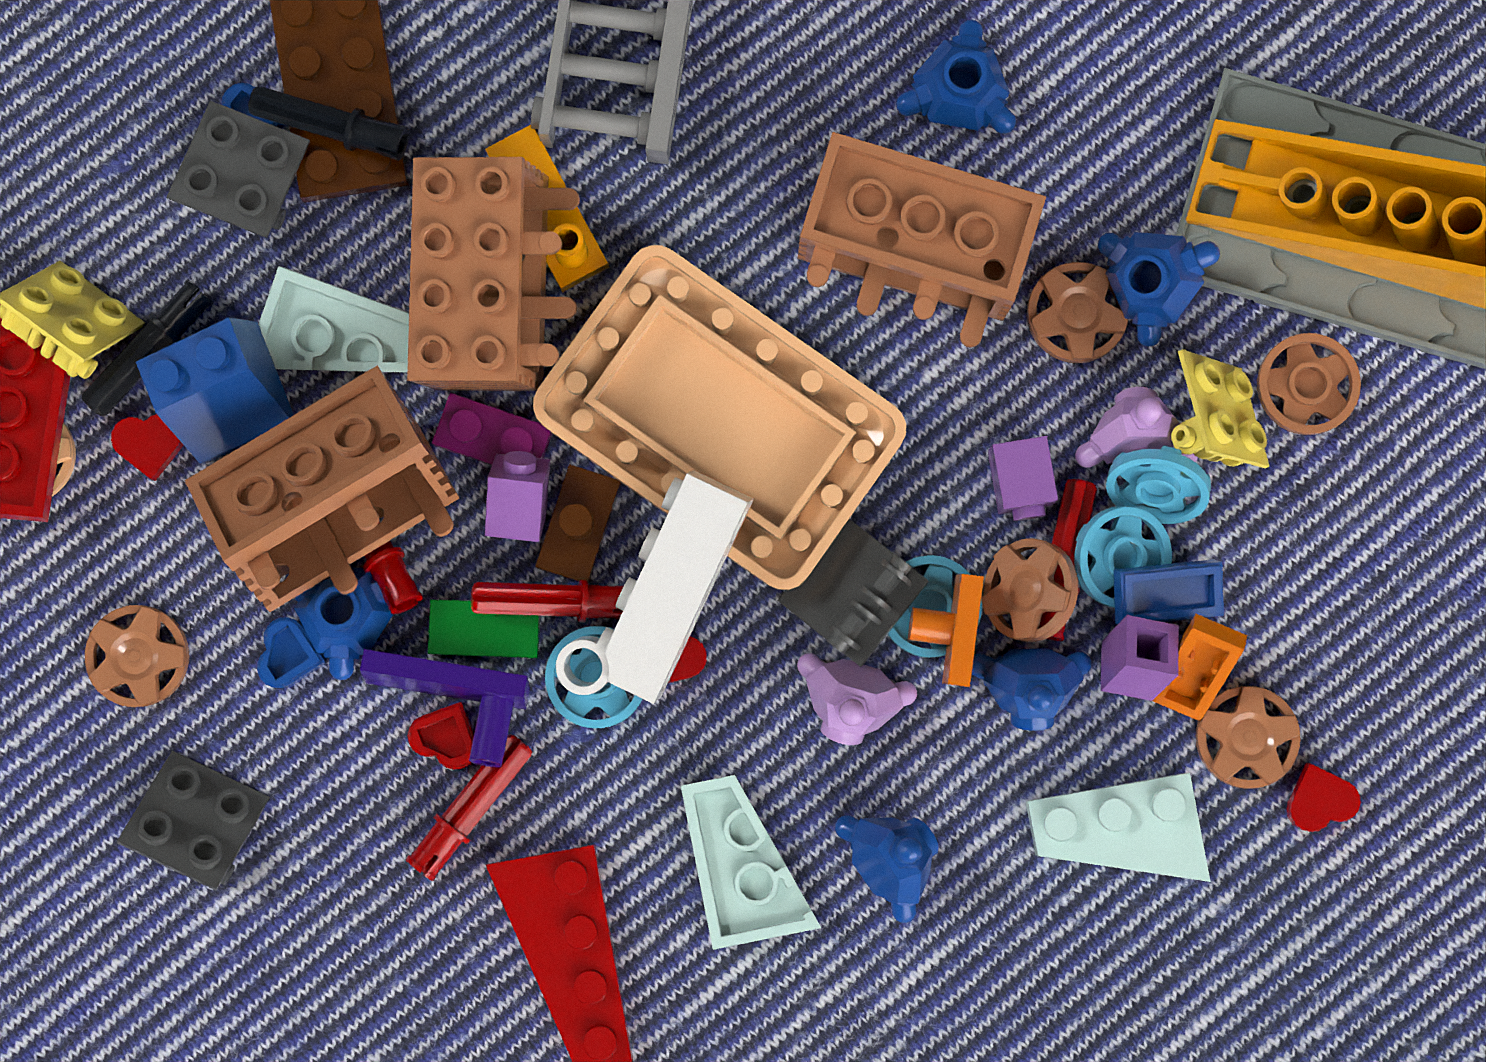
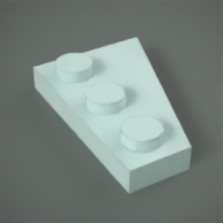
M278 266L258 324L276 369L369 371L378 365L382 372L408 371L409 312Z
M1190 773L1026 801L1034 850L1037 856L1211 882Z
M731 775L682 785L684 806L713 950L821 928L736 776Z

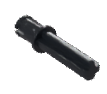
M259 86L255 87L250 95L248 111L251 115L341 141L344 144V148L348 151H354L356 148L368 150L397 161L402 159L409 140V134H407L409 128L407 126L388 123L367 116L363 109L355 108L350 113Z
M187 279L181 289L157 314L152 311L150 312L148 317L151 321L82 393L81 398L83 402L93 412L102 417L108 415L142 378L136 361L182 340L181 336L209 306L211 307L214 304L213 300L206 293L200 292L187 306L201 290L191 280Z

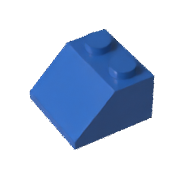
M228 317L136 361L155 413L200 464H206L240 448L294 415L258 322Z

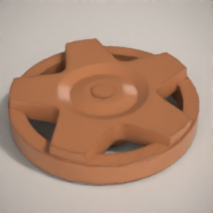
M1084 262L1065 263L1044 274L1033 288L1027 304V322L1036 343L1050 356L1068 363H1087L1109 353L1121 340L1125 333L1128 319H1125L1106 276V269ZM1082 273L1087 275L1080 282L1075 283L1065 274ZM1108 288L1116 300L1117 308L1105 301ZM1042 290H1044L1050 301V306L1037 314L1038 299ZM1098 333L1113 334L1106 344L1093 350L1095 336ZM1063 336L1068 351L1057 347L1047 337Z
M1316 333L1297 334L1278 343L1263 359L1257 377L1258 397L1266 414L1279 427L1301 435L1321 434L1344 422L1354 410L1361 389L1360 373L1349 351L1336 340ZM1311 344L1325 347L1333 352L1334 355L1318 358ZM1286 349L1285 367L1270 369L1276 357ZM1348 375L1349 394L1346 401L1338 391L1337 386ZM1270 395L1283 400L1282 413L1276 408ZM1313 413H1317L1330 420L1318 425H1305Z
M1030 538L1005 545L993 556L994 560L985 577L983 596L981 597L985 615H988L997 630L1009 638L1025 642L1047 639L1056 634L1066 624L1075 608L1078 596V578L1075 567L1069 556L1060 547L1047 541ZM1036 549L1028 559L1021 554V552ZM1058 564L1062 570L1064 587L1054 581V574ZM1044 612H1057L1046 625L1039 628ZM1002 615H1011L1012 627L1005 621Z
M129 605L111 611L93 627L85 648V666L92 685L108 700L127 707L150 706L168 698L182 683L189 665L188 642L180 625L167 613L150 606ZM136 614L128 628H123L113 623L124 616ZM161 622L170 630L176 644L160 639ZM98 645L106 654L105 660L99 666H97L96 657ZM176 669L169 683L160 690L159 674L163 671ZM122 684H127L135 698L120 695L112 689Z
M1240 686L1226 690L1215 697L1202 720L1197 723L1196 746L1205 767L1220 781L1237 788H1260L1276 782L1293 766L1300 748V728L1292 709L1277 694L1256 686ZM1238 696L1233 712L1216 711L1223 702ZM1264 699L1273 704L1283 716H1269L1265 710ZM1206 734L1217 740L1220 744L1214 760L1207 747ZM1289 741L1287 754L1281 763L1276 749L1279 745ZM1244 767H1249L1260 778L1244 780L1233 776Z

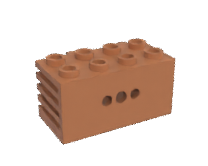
M832 132L800 234L797 259L810 262L806 278L813 287L824 286L829 279L831 269L864 279L856 304L857 311L863 316H871L876 312L884 286L915 294L913 313L921 320H926L933 316L937 302L967 310L960 333V341L966 347H976L982 339L988 317L1003 321L1015 302L1046 196Z
M523 157L413 158L407 381L436 390L537 391L543 382L544 366H553L559 359L558 349L552 344L544 343L545 319H570L577 311V304L570 297H545L547 255L556 254L562 247L560 236L555 232L547 231L548 210H574L580 201L579 194L574 189L548 188L549 176L541 173V170L536 169L534 165H530V162L525 161Z
M378 365L184 480L222 560L232 571H235L237 577L242 582H245L247 588L254 592L256 598L263 602L269 612L328 577L331 578L334 586L341 594L352 593L358 585V579L350 566L351 563L424 519L427 520L436 536L448 535L453 530L454 523L445 507L459 499L456 490L418 423ZM384 517L383 520L378 524L379 518ZM289 574L284 581L280 582L281 577Z

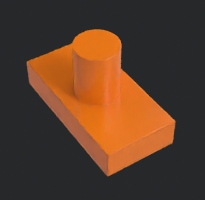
M956 575L951 612L912 608L908 640L947 645L942 684L970 687L984 576Z
M1195 614L1179 641L1178 676L1152 701L1201 721L1242 655L1247 635Z

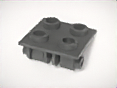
M210 101L169 190L167 199L268 238L271 229L279 230L285 220L286 210L282 209L281 206L310 140Z
M849 519L808 578L800 586L785 590L777 601L824 637L833 647L862 667L929 581Z
M172 750L119 836L117 844L217 891L220 884L226 885L235 869V865L232 863L270 797Z

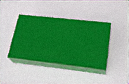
M430 599L428 654L539 658L540 616L476 614L472 611L471 601Z

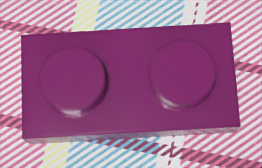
M450 393L432 444L492 466L496 453L506 454L513 451H524L533 454L536 458L544 459L552 433L540 423Z

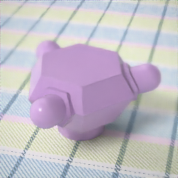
M1147 387L1125 389L1116 395L1115 405L1104 413L1091 435L1090 441L1077 448L1075 459L1080 466L1090 468L1102 461H1105L1107 464L1113 463V460L1122 452L1128 453L1141 449H1161L1162 446L1175 448L1171 440V433L1180 423L1153 389ZM1194 453L1189 455L1182 454L1183 456L1193 460L1194 462H1196L1198 459V457L1195 456Z
M807 653L802 655L797 663L799 673L806 679L814 711L823 720L820 728L821 732L827 738L841 744H861L865 734L878 730L903 709V706L912 704L917 697V690L912 683L908 681L893 683L880 669L867 665L860 667L850 660L841 659L835 662L824 663L817 655Z

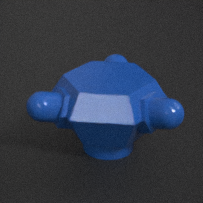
M971 19L963 22L959 28L958 35L953 36L952 41L944 39L913 75L915 83L911 84L913 89L902 93L897 98L896 108L900 114L912 116L921 112L922 116L927 115L929 122L977 131L982 126L987 128L990 125L1001 134H1007L1015 128V115L1006 107L1008 103L1006 98L1010 94L994 49L986 47L987 43L982 40L983 28L978 21Z
M1134 232L1131 238L1126 236L1122 239L1115 233H1105L1098 240V250L1108 259L1106 265L1109 266V269L1106 271V276L1125 319H1132V324H1137V339L1140 344L1146 347L1155 346L1160 341L1162 327H1167V323H1175L1204 284L1201 276L1206 274L1204 268L1215 264L1220 257V249L1214 242L1205 241L1193 246L1192 241L1187 243L1184 236Z
M351 567L358 579V585L352 593L341 594L334 586L331 578L328 577L295 597L298 603L294 609L316 653H324V658H329L330 674L337 680H346L353 674L354 659H359V656L363 655L364 649L371 650L393 616L388 609L377 581L374 580L371 572L365 573L363 568Z
M1049 648L1010 649L1006 654L996 659L982 653L975 654L972 675L983 680L984 685L989 689L998 706L1010 713V722L1014 727L1028 731H1040L1054 725V717L1068 704L1083 681V675L1090 671L1092 662L1090 657L1081 651L1074 652L1065 657Z
M850 815L841 816L835 823V831L840 838L851 843L852 864L874 895L891 902L892 915L898 922L908 923L912 921L917 912L916 904H919L931 872L932 857L939 850L938 842L931 829L923 821L915 817L904 822L893 817L860 818L859 820Z

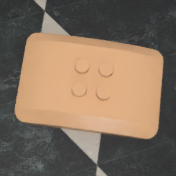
M662 245L647 246L640 249L632 257L541 383L533 398V410L536 418L547 430L667 515L669 511L661 506L675 477L684 480L686 474L694 470L754 498L727 557L768 586L777 590L796 588L808 578L900 448L906 436V421L896 406L676 252Z

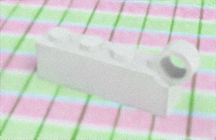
M695 470L687 473L684 480L675 477L661 506L669 511L661 530L652 527L639 552L638 557L646 561L638 580L631 577L628 578L616 602L615 607L623 612L615 630L606 627L600 638L583 636L567 644L560 651L556 660V674L560 683L568 691L578 695L593 694L609 682L652 704L661 698L754 498ZM576 649H590L599 656L602 663V673L597 681L585 682L573 674L570 667V659Z

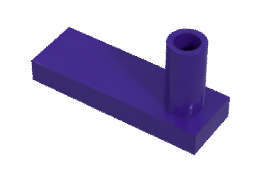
M364 649L360 672L366 684L480 702L469 761L487 767H502L513 708L527 709L530 693L528 676Z

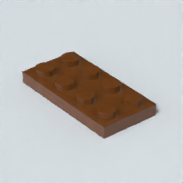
M269 0L285 94L350 113L355 108H360L365 111L367 116L399 125L380 0ZM289 126L291 133L310 140L296 173L300 199L304 203L409 186L404 155L401 160L397 161L368 150L356 148L354 151H348L344 148V144L341 141Z

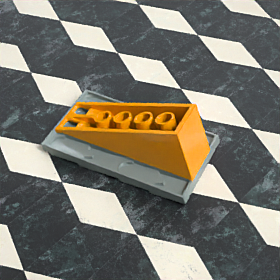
M1224 68L1176 236H1184L1187 243L1192 241L1193 246L1205 241H1211L1219 247L1220 257L1218 261L1204 268L1206 274L1201 275L1204 280L1202 286L1247 298L1258 304L1350 328L1354 332L1420 349L1421 352L1486 369V144Z

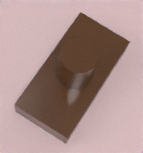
M569 464L535 567L577 582L579 580H587L589 585L622 483L617 479Z

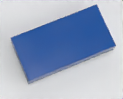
M1210 559L1115 569V624H1119L1126 615L1160 622L1193 619L1195 614L1205 618L1224 616L1222 562Z

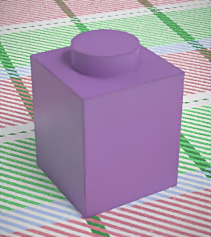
M1047 436L993 444L987 452L998 514L1012 512L1014 521L1046 516L1045 507L1052 506L1058 501Z
M513 451L506 454L496 453L488 475L485 536L533 542L540 541L547 515L550 459L536 458L533 454L524 451Z
M1126 615L1102 641L1101 691L1152 701L1178 676L1179 625Z

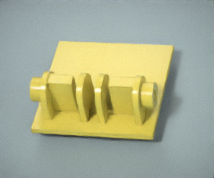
M61 261L0 293L1 325L23 339L33 349L43 343L41 355L45 358H50L54 355L52 361L71 377L79 375L83 379H87L98 365V362L92 357L139 330L145 324L144 321L131 313L122 302L109 297L86 280L78 270L67 266Z
M1183 349L1178 351L1195 416L1180 423L1173 429L1171 440L1174 447L1181 450L1182 454L1189 455L1194 453L1198 458L1213 462L1221 461L1227 466L1234 467L1247 463L1262 468L1270 467L1265 452L1267 445L1266 434L1260 423L1256 420L1250 399L1253 395L1252 385L1246 374L1242 371V368Z

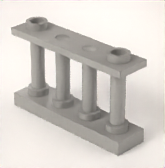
M559 0L544 97L535 96L531 114V129H538V135L543 145L553 148L556 127L637 138V144L646 145L647 162L669 165L694 0H668L667 9L657 8L656 13L578 2L576 0ZM572 23L653 34V40L662 41L659 61L650 59L647 65L568 53ZM564 75L645 86V92L654 93L651 113L641 112V116L638 117L560 105Z

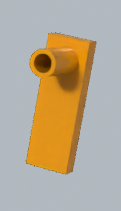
M531 125L485 149L488 157H523L525 161L530 162V165H534L536 169L541 170V173L549 176L548 188H567L545 146L540 141L539 135L535 129H531ZM578 207L570 211L548 210L547 231L555 232L560 236L562 247L556 254L547 255L546 263L562 292L609 268L604 254Z

